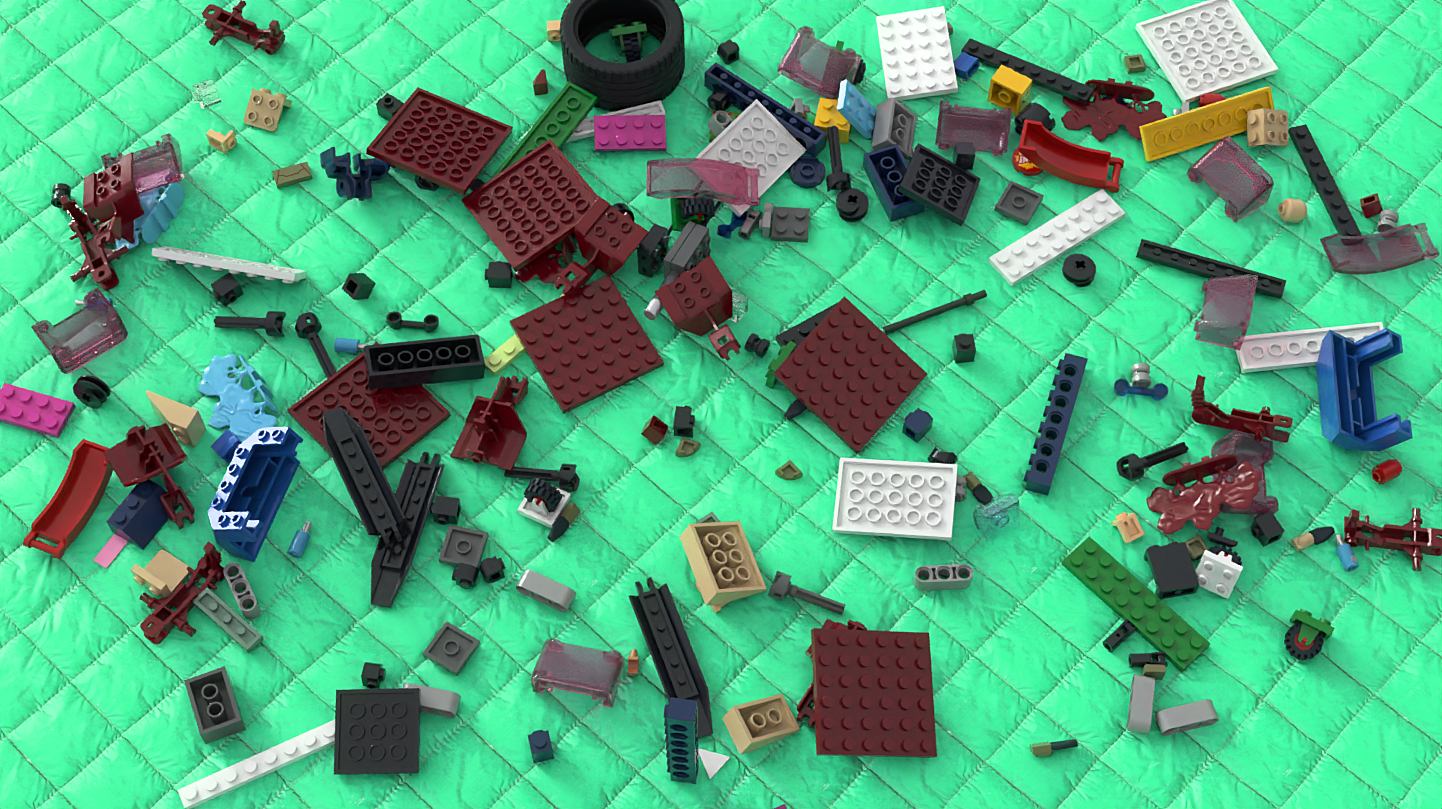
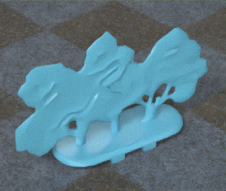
M167 169L164 172L156 171L137 180L136 190L139 193L144 215L134 220L135 242L131 244L122 237L120 241L115 238L116 250L124 245L128 249L138 246V236L140 233H142L143 240L146 243L152 244L160 237L162 232L168 230V223L172 218L177 217L179 214L177 210L184 199V189L179 183L180 177L174 175V169ZM160 188L165 191L163 195H160L158 192Z
M228 354L224 357L215 355L210 361V366L204 369L202 380L198 387V391L207 396L215 395L220 397V401L213 407L214 415L210 418L208 425L218 429L230 426L229 430L242 442L260 428L275 427L277 419L272 415L264 413V407L267 404L275 413L278 412V409L271 399L274 395L264 384L266 382L263 377L248 363L242 354L239 355V358L245 370L235 368L237 357L234 354ZM235 373L236 375L239 374V376L236 378H229L228 374ZM246 375H250L255 383V386L249 390H244L241 386L242 378ZM258 389L265 401L254 403L253 392ZM258 409H260L259 414H255V412Z

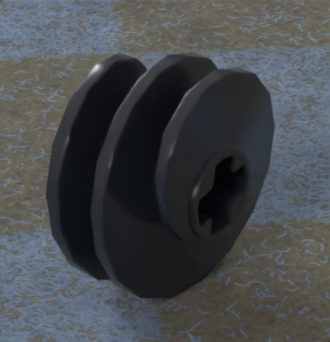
M847 188L837 195L836 208L843 220L856 222L865 217L869 205L865 193L859 189Z
M1076 253L1065 259L1062 272L1064 277L1077 287H1085L1094 280L1096 266L1090 257Z
M90 375L81 376L73 386L75 396L83 404L94 409H99L111 394V390L105 382Z

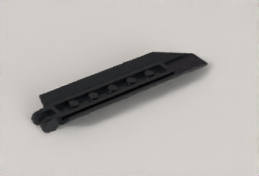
M341 407L322 414L325 443L368 535H381L386 547H389L391 542L386 533L393 530L395 539L398 542L402 541L397 528L406 518L362 427Z
M423 452L419 463L407 459L395 494L406 518L397 528L402 541L398 542L395 539L393 530L389 531L386 535L390 539L391 546L386 547L382 536H380L371 562V605L390 608L410 569L444 469V465L439 466L441 461L440 454H434L431 464H428L430 457L428 452Z
M647 578L646 582L650 591L643 592L641 583L639 581L635 582L638 596L630 595L629 599L669 704L671 697L697 701L698 739L713 734L708 687L667 583L657 589L652 578Z

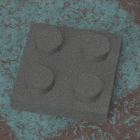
M1010 181L997 202L994 211L1028 225L1043 200V195Z
M773 206L771 240L808 243L810 208Z
M450 525L440 553L439 563L458 567L460 562L473 565L479 569L489 537L488 532Z
M446 621L423 652V656L458 676L479 647L480 641Z

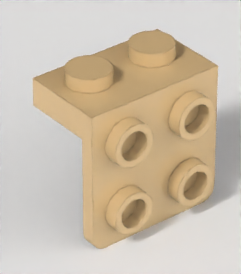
M261 88L260 91L252 89L244 116V123L275 132L283 106L291 108L292 101L286 99L287 95L278 92L276 95H272L271 90Z
M1266 108L1247 111L1248 147L1288 145L1287 111Z
M160 550L144 569L137 564L130 569L134 576L133 580L137 584L146 586L151 593L162 598L169 597L191 573L187 570L188 565L165 550Z

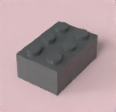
M225 666L184 680L199 733L205 744L246 730L232 682Z

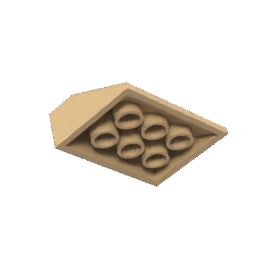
M740 521L689 524L679 536L705 605L725 604L766 591V585Z

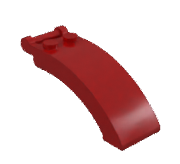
M1025 119L1018 150L1030 162L1053 176L1075 184L1106 189L1112 193L1119 191L1120 185L1118 183L1121 168L1124 166L1123 159L1111 157V153L1108 151L1086 148L1068 142L1046 129L1042 122ZM1109 165L1114 167L1112 181H1106Z
M82 439L72 452L70 464L61 484L44 510L33 521L31 525L32 530L25 537L23 546L47 552L59 560L63 557L66 549L88 523L106 490L113 468L104 455V451L110 448ZM38 537L46 541L52 542L54 544H57L58 546L53 547L51 545L37 541L36 539Z

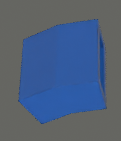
M962 52L954 61L956 76L966 80L980 67L978 58L970 56L965 52Z
M226 429L213 443L211 448L223 460L230 463L242 441L233 432Z

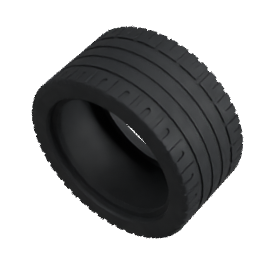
M571 0L564 9L560 21L564 73L568 82L570 81L598 97L596 107H601V109L605 110L609 109V111H619L659 100L662 101L680 83L679 81L682 79L685 68L684 21L682 12L675 0ZM642 21V24H646L647 32L661 42L658 49L649 56L629 63L604 61L585 49L590 40L598 34L613 29L616 25L624 24L625 27L631 26V23Z

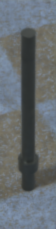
M985 290L974 294L963 295L961 299L882 327L883 332L887 334L960 306L974 304V301L987 297V293Z

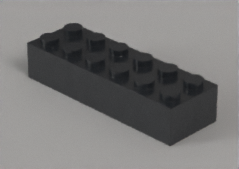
M479 334L364 346V361L369 390L484 378L485 362Z

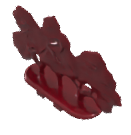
M1108 78V81L1088 80L1085 82V85L1094 88L1093 101L1090 102L1089 100L1085 105L1063 96L1062 100L1071 109L1061 118L1065 128L1080 130L1090 125L1092 127V135L1099 141L1105 139L1108 134L1117 132L1120 125H1125L1131 136L1137 140H1142L1139 126L1167 118L1162 113L1163 105L1159 101H1151L1148 104L1141 102L1152 100L1155 96L1154 92L1146 87L1133 85L1131 81H1126L1123 84L1115 82V79ZM1100 95H1105V96H1112V95H1113V97H1112V98L1101 99V96H1100ZM1121 97L1133 101L1124 105L1120 104L1117 99ZM1136 103H1138L1137 106H1140V105H1141V108H1142V112H1141V113L1136 110V108H1135V104H1136Z
M575 232L563 239L562 251L556 250L557 244L518 270L515 274L516 279L527 283L535 275H538L543 283L556 282L558 274L564 270L558 264V259L563 256L565 264L568 266L573 261V253L577 251V246L574 242Z
M1225 454L1211 459L1209 456L1201 458V462L1192 465L1190 462L1182 464L1183 468L1164 475L1162 478L1163 483L1175 487L1171 490L1162 487L1155 488L1151 496L1146 499L1149 510L1162 513L1157 528L1165 534H1172L1181 530L1188 519L1193 521L1196 528L1209 530L1212 525V519L1216 518L1220 513V503L1225 502L1234 509L1246 510L1250 507L1253 498L1260 490L1258 482L1262 480V472L1255 471L1252 464L1247 461L1241 462L1234 471H1229L1239 462V458L1236 455ZM1238 472L1239 476H1235L1234 473ZM1219 473L1215 481L1211 483L1203 481V478ZM1226 474V477L1231 475L1234 481H1227L1223 475ZM1219 478L1223 480L1221 483L1218 482ZM1197 480V481H1196L1195 483H1193L1190 487H1187V488H1186L1185 485H1183V484H1186V483H1189V482H1192V481ZM1179 489V495L1177 496L1175 491Z

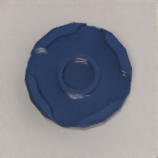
M801 156L791 165L790 178L799 187L814 188L823 182L826 172L825 166L816 157Z

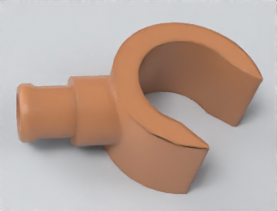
M632 649L630 656H628V675H638L639 657L637 650Z

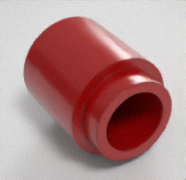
M1204 93L1203 97L1199 98V107L1225 100L1226 97L1221 96V94Z
M1388 459L1372 468V478L1379 484H1385L1400 475L1402 466L1398 460Z

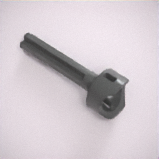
M777 571L774 584L771 585L768 593L769 597L783 601L784 596L786 597L788 594L793 598H798L842 615L845 604L802 589L796 585H791V575Z

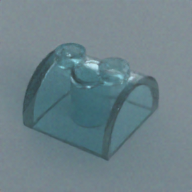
M1007 493L1003 496L997 495L990 503L986 505L979 504L975 507L973 512L974 522L986 543L1020 526L1019 500L1012 493Z

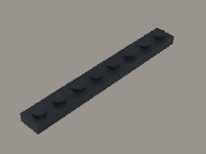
M969 39L961 50V53L965 52L970 56L976 57L979 62L999 69L1001 65L1011 68L1013 71L1032 79L1033 84L1085 105L1094 94V88L973 39Z
M1307 125L1289 128L1288 133L1344 246L1361 242L1363 236Z
M1141 239L1136 255L1140 259L1279 299L1283 295L1286 280L1144 239Z

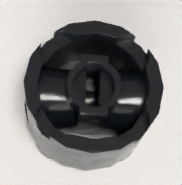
M1030 102L1014 119L1016 125L1014 129L1019 135H1022L1025 119L1042 122V125L1050 132L1055 128L1056 124L1054 118H1049L1050 112L1035 102L1032 105Z

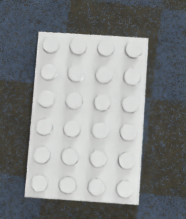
M944 6L876 17L888 100L894 97L896 100L902 101L958 92Z
M756 99L696 156L688 166L740 217L806 149Z
M840 458L832 527L833 533L952 540L958 464Z

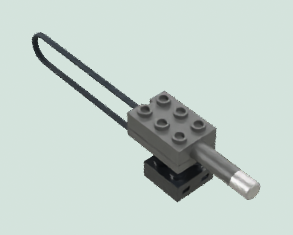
M703 180L700 181L691 196H696L704 184ZM719 199L716 205L714 206L715 211L721 204V199ZM707 218L702 225L689 221L671 249L668 248V236L673 230L672 225L667 229L654 224L637 249L638 272L652 278L654 273L660 270L661 263L664 260V281L659 287L661 288L679 278L681 273L690 271L699 265L698 263L709 257L711 253L709 248L711 237L709 236V228L706 227L710 219ZM656 293L644 310V315L650 320H655L664 308Z

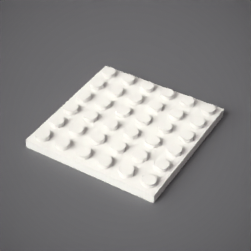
M1207 0L1137 23L1135 27L1182 102L1190 103L1199 100L1200 97H1203L1204 93L1217 94L1278 72V67L1232 0Z

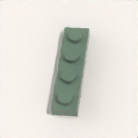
M208 587L192 601L198 609L248 653L264 639L259 632Z

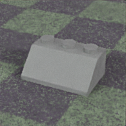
M894 97L877 106L872 148L879 150L898 144L904 158L910 159L917 116Z

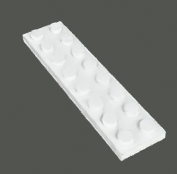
M1101 189L989 257L988 262L1012 287L1125 217L1126 213Z
M175 247L152 248V256L158 257L160 261L176 260L175 263L177 264L193 263L194 267L200 268L211 266L212 270L217 271L229 269V273L240 274V272L247 273L246 276L258 277L259 275L264 276V279L267 280L282 279L284 283L299 282V280L305 279L307 271Z
M1382 322L1240 336L1234 337L1233 342L1242 373L1315 366L1317 365L1322 340L1329 330L1356 342L1383 330L1384 327Z

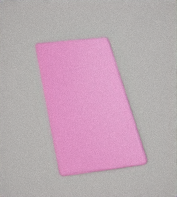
M114 534L93 561L107 568L128 541Z

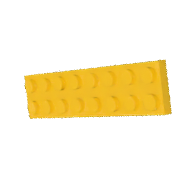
M1271 87L1260 88L1139 126L1146 161L1150 162L1247 131V111L1262 108L1274 109Z

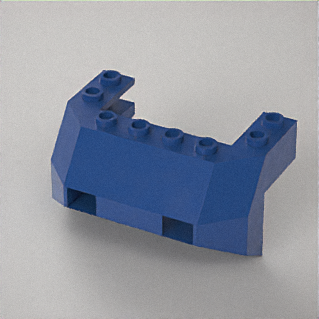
M1385 328L1354 342L1329 330L1323 338L1316 372L1322 436L1330 442L1347 450L1382 451L1413 438L1410 420L1401 422V416L1395 413L1377 421L1372 366L1403 352L1401 335Z
M290 427L260 428L242 442L236 449L227 472L219 485V489L211 501L207 513L216 543L234 557L255 562L300 464V461L294 456L297 455L295 449L298 443H302L303 439Z

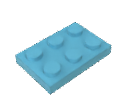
M848 80L841 81L837 110L866 140L873 138L876 117L875 107Z

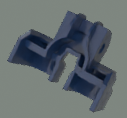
M331 147L320 153L322 169L326 171L328 178L337 179V194L340 197L347 198V200L358 198L359 201H363L364 199L372 198L371 181L385 178L390 170L389 163L377 158L361 159V153H358L352 157L353 169L357 174H352L349 152L336 156L335 147Z

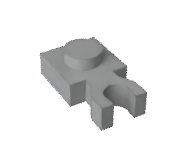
M765 203L764 216L759 221V230H762V237L765 238L770 236L772 203Z

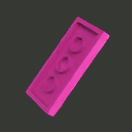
M665 115L594 116L595 152L666 151Z
M4 383L0 390L1 422L59 438L76 407L73 402Z

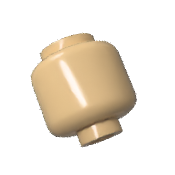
M1287 198L1279 205L1278 213L1285 222L1299 223L1307 215V206L1302 200Z

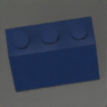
M150 479L138 483L106 521L111 531L144 550L169 519L160 500V496L167 493V491ZM180 505L173 507L174 511H176V509H177Z

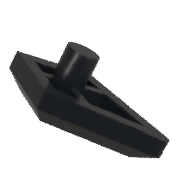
M1217 527L1215 534L1209 532L1207 534L1209 541L1232 548L1238 544L1237 541L1222 537L1225 530L1223 528Z

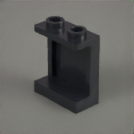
M1171 542L1165 546L1153 545L1146 549L1144 560L1149 562L1157 587L1155 591L1157 597L1167 599L1196 593L1199 582L1185 542Z

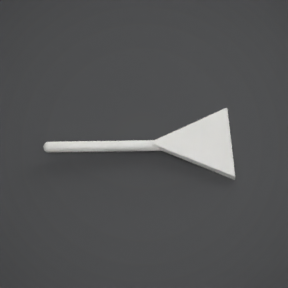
M699 748L700 758L709 779H711L730 757Z

